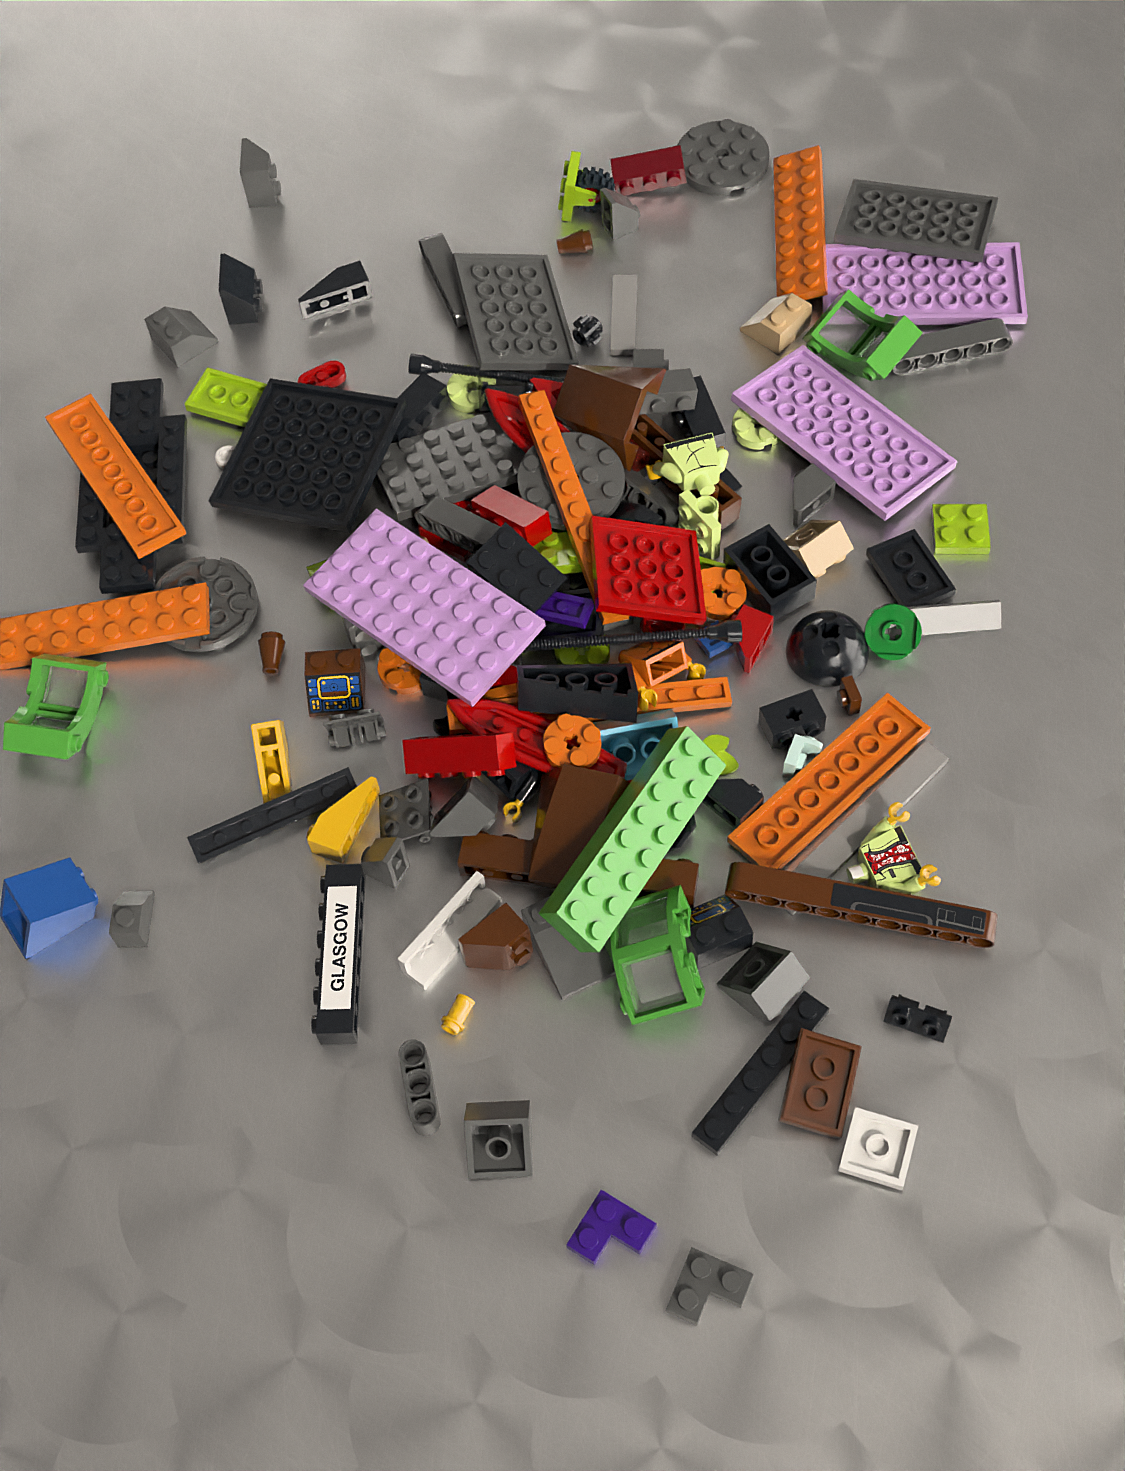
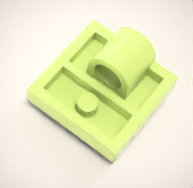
M687 489L679 494L678 528L695 530L699 553L705 554L710 560H714L720 556L721 524L718 522V501L712 496L696 498Z

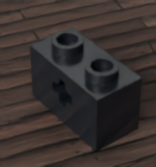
M813 689L759 707L758 722L771 748L774 749L780 746H790L795 734L815 737L822 731H825L826 714Z

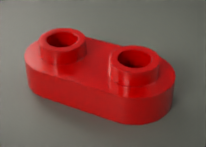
M328 361L301 374L298 378V383L334 388L346 380L345 367L339 361Z

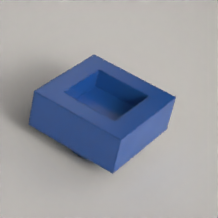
M717 620L708 626L717 625L719 621ZM706 637L705 639H695L709 659L733 646V642L727 643L717 639L709 640Z

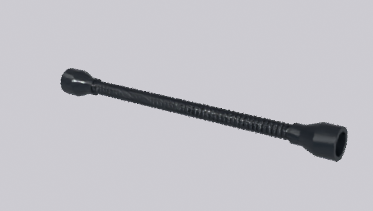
M411 353L409 358V374L420 375L422 372L429 374L442 371V373H458V375L464 374L465 376L474 375V377L480 376L481 378L490 377V379H503L504 381L506 379V381H519L520 383L521 381L522 383H530L532 378L564 382V378H554V376L551 378V376L548 377L547 375L538 376L536 374L535 376V374L532 375L531 373L522 374V372H506V370H480L479 367L474 368V366L445 364L421 354Z
M738 619L726 620L717 625L708 626L706 629H677V631L670 630V632L663 630L659 632L652 631V633L649 631L648 633L641 632V634L640 632H637V634L634 632V634L623 633V635L620 633L619 635L612 634V636L611 634L608 636L606 634L605 636L598 635V637L594 635V637L583 636L582 638L580 636V638L569 637V639L566 637L565 639L555 638L554 640L551 638V640L540 639V641L537 639L536 641L533 640L522 653H526L529 650L532 651V649L539 651L540 649L547 650V648L548 650L550 648L553 650L554 648L561 649V647L564 649L565 647H590V645L591 647L594 645L608 646V644L619 645L620 643L622 645L626 643L633 644V642L636 644L637 642L647 643L648 641L651 643V641L662 642V640L665 642L666 640L673 641V639L674 641H679L680 639L691 640V638L694 640L698 638L705 639V637L709 638V640L717 639L727 643L742 642L741 620Z

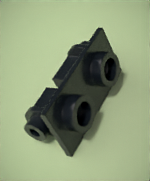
M901 994L898 997L891 996L883 1022L944 1043L952 1016L948 1015L946 1010L943 1011L926 1005L923 1010L918 1008L920 1002L903 997Z

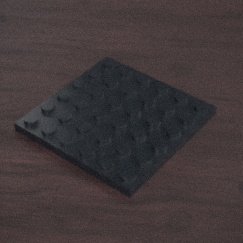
M270 378L208 501L215 508L350 532L408 405L405 399Z

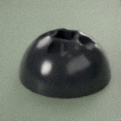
M823 610L807 615L794 626L786 643V658L791 669L804 681L822 687L840 686L841 678L852 675L853 679H855L863 672L869 658V645L866 642L863 629L853 618L838 611Z

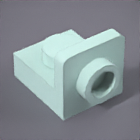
M795 734L784 762L782 776L792 779L797 770L801 771L804 768L806 758L814 759L821 753L823 744L811 736Z

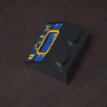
M722 895L691 908V936L686 937L685 941L688 952L694 954L698 969L746 950L753 945L754 932L741 907L730 897Z

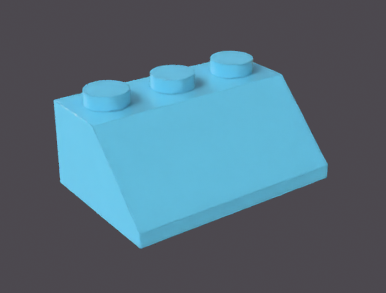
M673 709L637 715V723L612 720L593 723L601 733V748L627 763L625 780H632L668 729L678 728L677 716Z

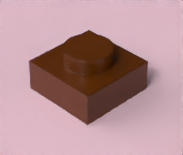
M853 676L841 678L840 689L837 690L840 706H845L849 716L860 713L862 697Z

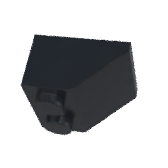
M225 253L220 254L218 291L229 325L258 323V312H262V301L259 297V294H263L262 280L257 279L254 268Z

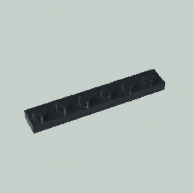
M349 767L188 836L187 839L198 864L334 805L354 790L357 785Z
M803 991L692 1132V1137L718 1156L792 1061L799 1030L804 1028L815 1031L829 1013L830 1008L806 991Z

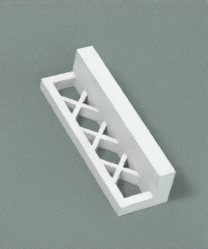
M476 871L398 958L402 973L424 990L460 951L458 939L493 913L503 903L502 897L486 886L484 876Z

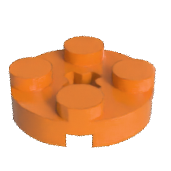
M722 567L702 569L706 617L713 620L730 619L734 613L742 608L747 595L740 573L734 569ZM719 589L723 591L724 594L722 595V598H718L715 593H712L711 591Z
M388 648L380 652L377 669L384 687L396 690L398 694L403 695L422 690L419 679L422 673L420 670L412 665L409 667L410 671L404 672L403 669L399 668L404 664L410 663Z
M570 714L560 715L557 720L548 726L544 733L543 749L548 762L554 768L562 764L586 769L592 767L601 753L600 730L584 717L572 716ZM576 739L580 746L579 748L573 747L570 750L567 749L565 741Z

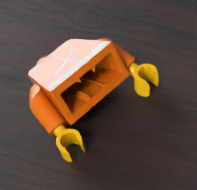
M683 641L641 642L629 649L620 651L618 656L619 663H632L637 690L640 694L639 708L645 712L648 710V702L654 708L657 703V693L652 689H646V687H653L685 669L689 671L687 681L704 679L706 669L702 664H693L691 662L692 658L685 653Z

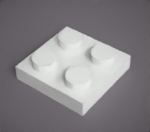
M855 1107L838 1171L902 1190L918 1125Z

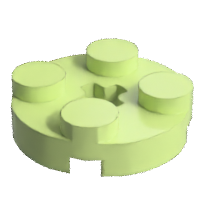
M458 373L453 374L447 383L451 405L458 411L475 413V409H480L478 386L481 382H488V385H496V379H490V377L481 378L480 376L474 377V375H458ZM469 388H476L477 391L472 390V391L469 393V392H468V389H469Z
M741 408L735 412L731 430L737 436L736 440L741 445L750 449L760 450L764 449L765 445L772 444L774 446L780 441L776 435L763 425L758 429L754 428V424L760 423Z

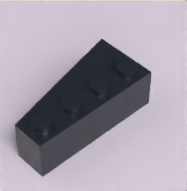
M632 663L517 666L516 696L518 710L557 715L570 714L585 718L637 723L638 690Z

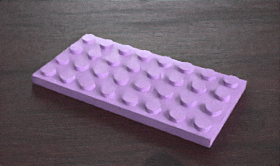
M1020 242L987 243L982 263L952 258L944 259L930 255H917L908 252H893L879 248L870 249L857 245L826 244L828 295L822 296V314L840 293L849 289L862 301L872 306L875 310L874 314L884 317L886 314L893 316L905 315L915 325L973 324L997 318L1002 319L1005 324H1026L1028 315ZM841 308L826 323V325H863Z
M804 345L734 391L731 396L732 402L811 464L813 463L834 479L839 486L884 521L955 468L957 460Z
M378 509L353 532L303 585L306 592L471 707L481 699L546 626L544 619Z

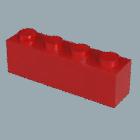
M513 732L425 736L402 740L405 773L417 774L418 779L433 778L435 773H440L441 778L457 777L458 772H463L464 777L481 776V771H487L488 776L505 775V769L516 767Z

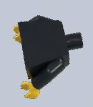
M516 761V767L505 769V775L488 776L487 771H481L509 799L517 798L515 802L507 803L503 808V812L506 817L511 810H517L512 821L513 823L519 822L522 818L520 808L523 804L527 805L538 789L543 772Z

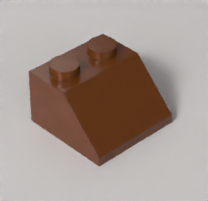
M504 903L458 939L463 962L468 968L510 971L516 965L522 966L533 953L529 927L507 903Z

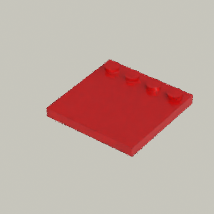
M591 516L589 520V534L596 612L703 625L707 617L695 530Z

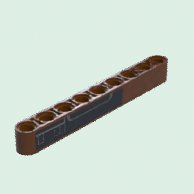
M733 862L729 866L725 895L732 899L974 947L990 948L995 944L998 915L990 910L745 862Z

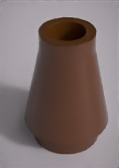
M581 229L556 240L559 254L588 253V250H593L590 230L584 231Z
M273 631L264 632L261 634V639L258 640L263 666L262 672L265 674L279 673V666L286 643L281 633Z

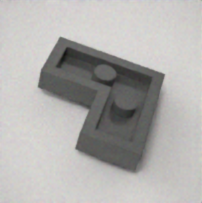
M691 1247L666 1312L694 1325H698L709 1295L741 1308L752 1281L753 1273Z

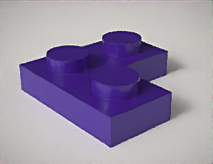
M600 1190L567 1242L566 1247L593 1265L596 1264L611 1238H614L640 1255L655 1231L657 1223L605 1191Z

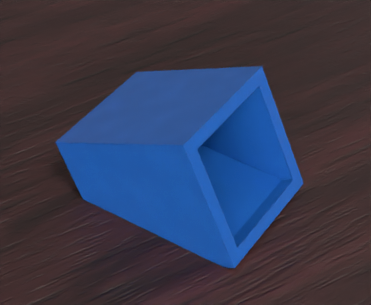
M69 857L4 879L0 918L24 958L27 959L93 919L96 905L98 904V896L95 890L89 888L85 882L82 869L76 867Z

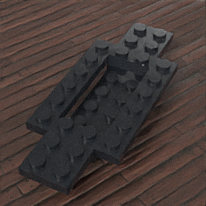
M162 378L111 383L110 422L184 527L187 418L185 414L162 416L164 391ZM80 472L75 548L78 553L101 551L99 579L101 594L155 589L156 559L160 548L138 559L111 517L109 519V526L106 527L107 511ZM184 536L168 543L167 545L183 543Z

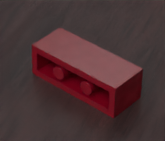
M681 145L610 159L615 192L624 196L687 183Z

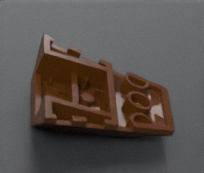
M569 365L553 414L575 432L588 434L605 442L618 455L623 468L630 471L639 446L629 443L646 393L650 392L658 395L666 369Z
M562 764L552 769L549 773L542 774L528 876L529 881L557 888L630 783L619 775Z

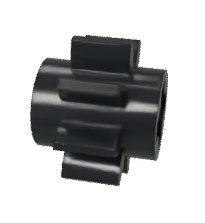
M580 316L573 323L576 328L573 330L572 335L579 345L595 346L602 340L599 334L603 332V327L596 317Z

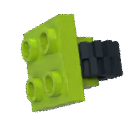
M571 151L570 161L565 160L563 175H566L567 178H562L560 192L564 193V196L560 195L558 210H562L561 221L571 222L574 206H578L580 210L583 207L586 208L585 212L593 209V213H598V209L601 210L600 189L607 188L614 191L615 188L613 177L610 178L608 172L603 174L604 169L600 168L599 171H595L596 167H591V170H588L587 167L583 168V170L579 169L581 152Z

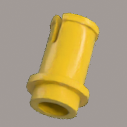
M458 994L447 1016L442 1017L441 1028L451 1035H457L458 1032H462L464 1029L463 1023L475 1002L464 994Z

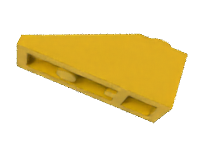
M281 720L251 724L263 803L292 792L288 746L284 721Z
M371 776L324 811L318 817L316 823L309 827L306 838L312 853L342 864L344 863L380 793L375 777Z

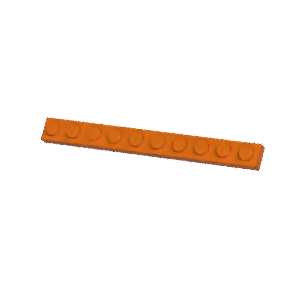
M545 391L519 395V406L595 604L589 520L593 515ZM598 612L602 625L629 619L627 615Z
M719 677L658 683L653 687H646V689H652L657 693L656 707L654 708L648 702V710L646 712L642 711L639 708L640 694L638 693L637 715L666 709H673L674 712L731 707L732 698L728 678ZM517 697L493 699L518 706ZM446 704L449 734L470 733ZM533 712L551 721L557 720L560 716L557 714ZM586 718V719H588L589 721H593V720H603V719Z

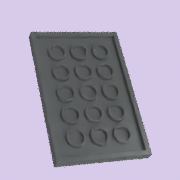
M853 179L834 234V242L844 245L864 246L870 249L879 248L893 252H908L917 255H930L944 259L952 258L982 263L997 208L998 197Z
M453 253L452 263L480 370H568L569 365H579L548 255Z
M490 411L390 444L376 475L399 522L414 517L415 513L435 495L454 504L478 496L493 485L502 488L517 483L519 466L526 453L506 435Z

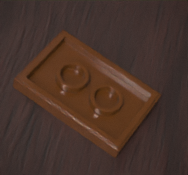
M801 1028L798 1032L778 1121L835 1139H841L862 1046Z

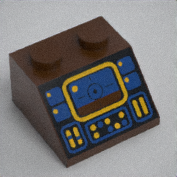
M361 648L305 652L304 676L310 717L357 714V711L365 709V662Z

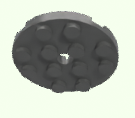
M730 119L707 122L693 127L677 144V146L681 145L686 184L708 194L728 195L731 194L732 190L743 188L745 191L753 187L764 177L769 166V147L764 137L753 127L734 122ZM726 154V157H723L722 159L718 158L719 156H724Z
M578 432L561 433L592 515L609 518L618 508L624 494L625 473L621 460L609 445L594 436ZM533 445L525 454L519 466L517 476L519 496L547 510L552 528L566 530L535 445Z
M203 556L179 563L158 580L152 592L205 582L209 587L210 634L166 641L168 644L184 651L206 652L220 649L234 642L246 632L257 613L258 594L253 579L242 566L226 558L220 557V560L206 559Z

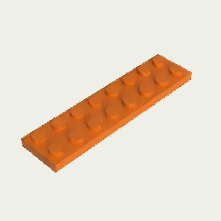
M817 145L773 158L777 297L794 293L803 300H809L828 295L822 151L820 146Z
M92 394L45 416L48 425L138 559L186 534L181 522Z
M205 582L0 618V670L32 665V658L42 654L74 658L210 634L209 587Z
M886 693L727 836V842L752 864L782 869L930 733L931 727L889 693Z

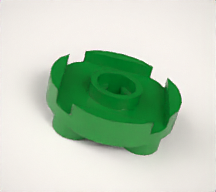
M889 603L875 608L871 612L865 623L864 634L870 649L880 658L900 660L917 648L922 637V627L911 609L902 604ZM891 624H896V628L901 629V633L896 634L895 639H890L889 634L885 633V630L890 628Z

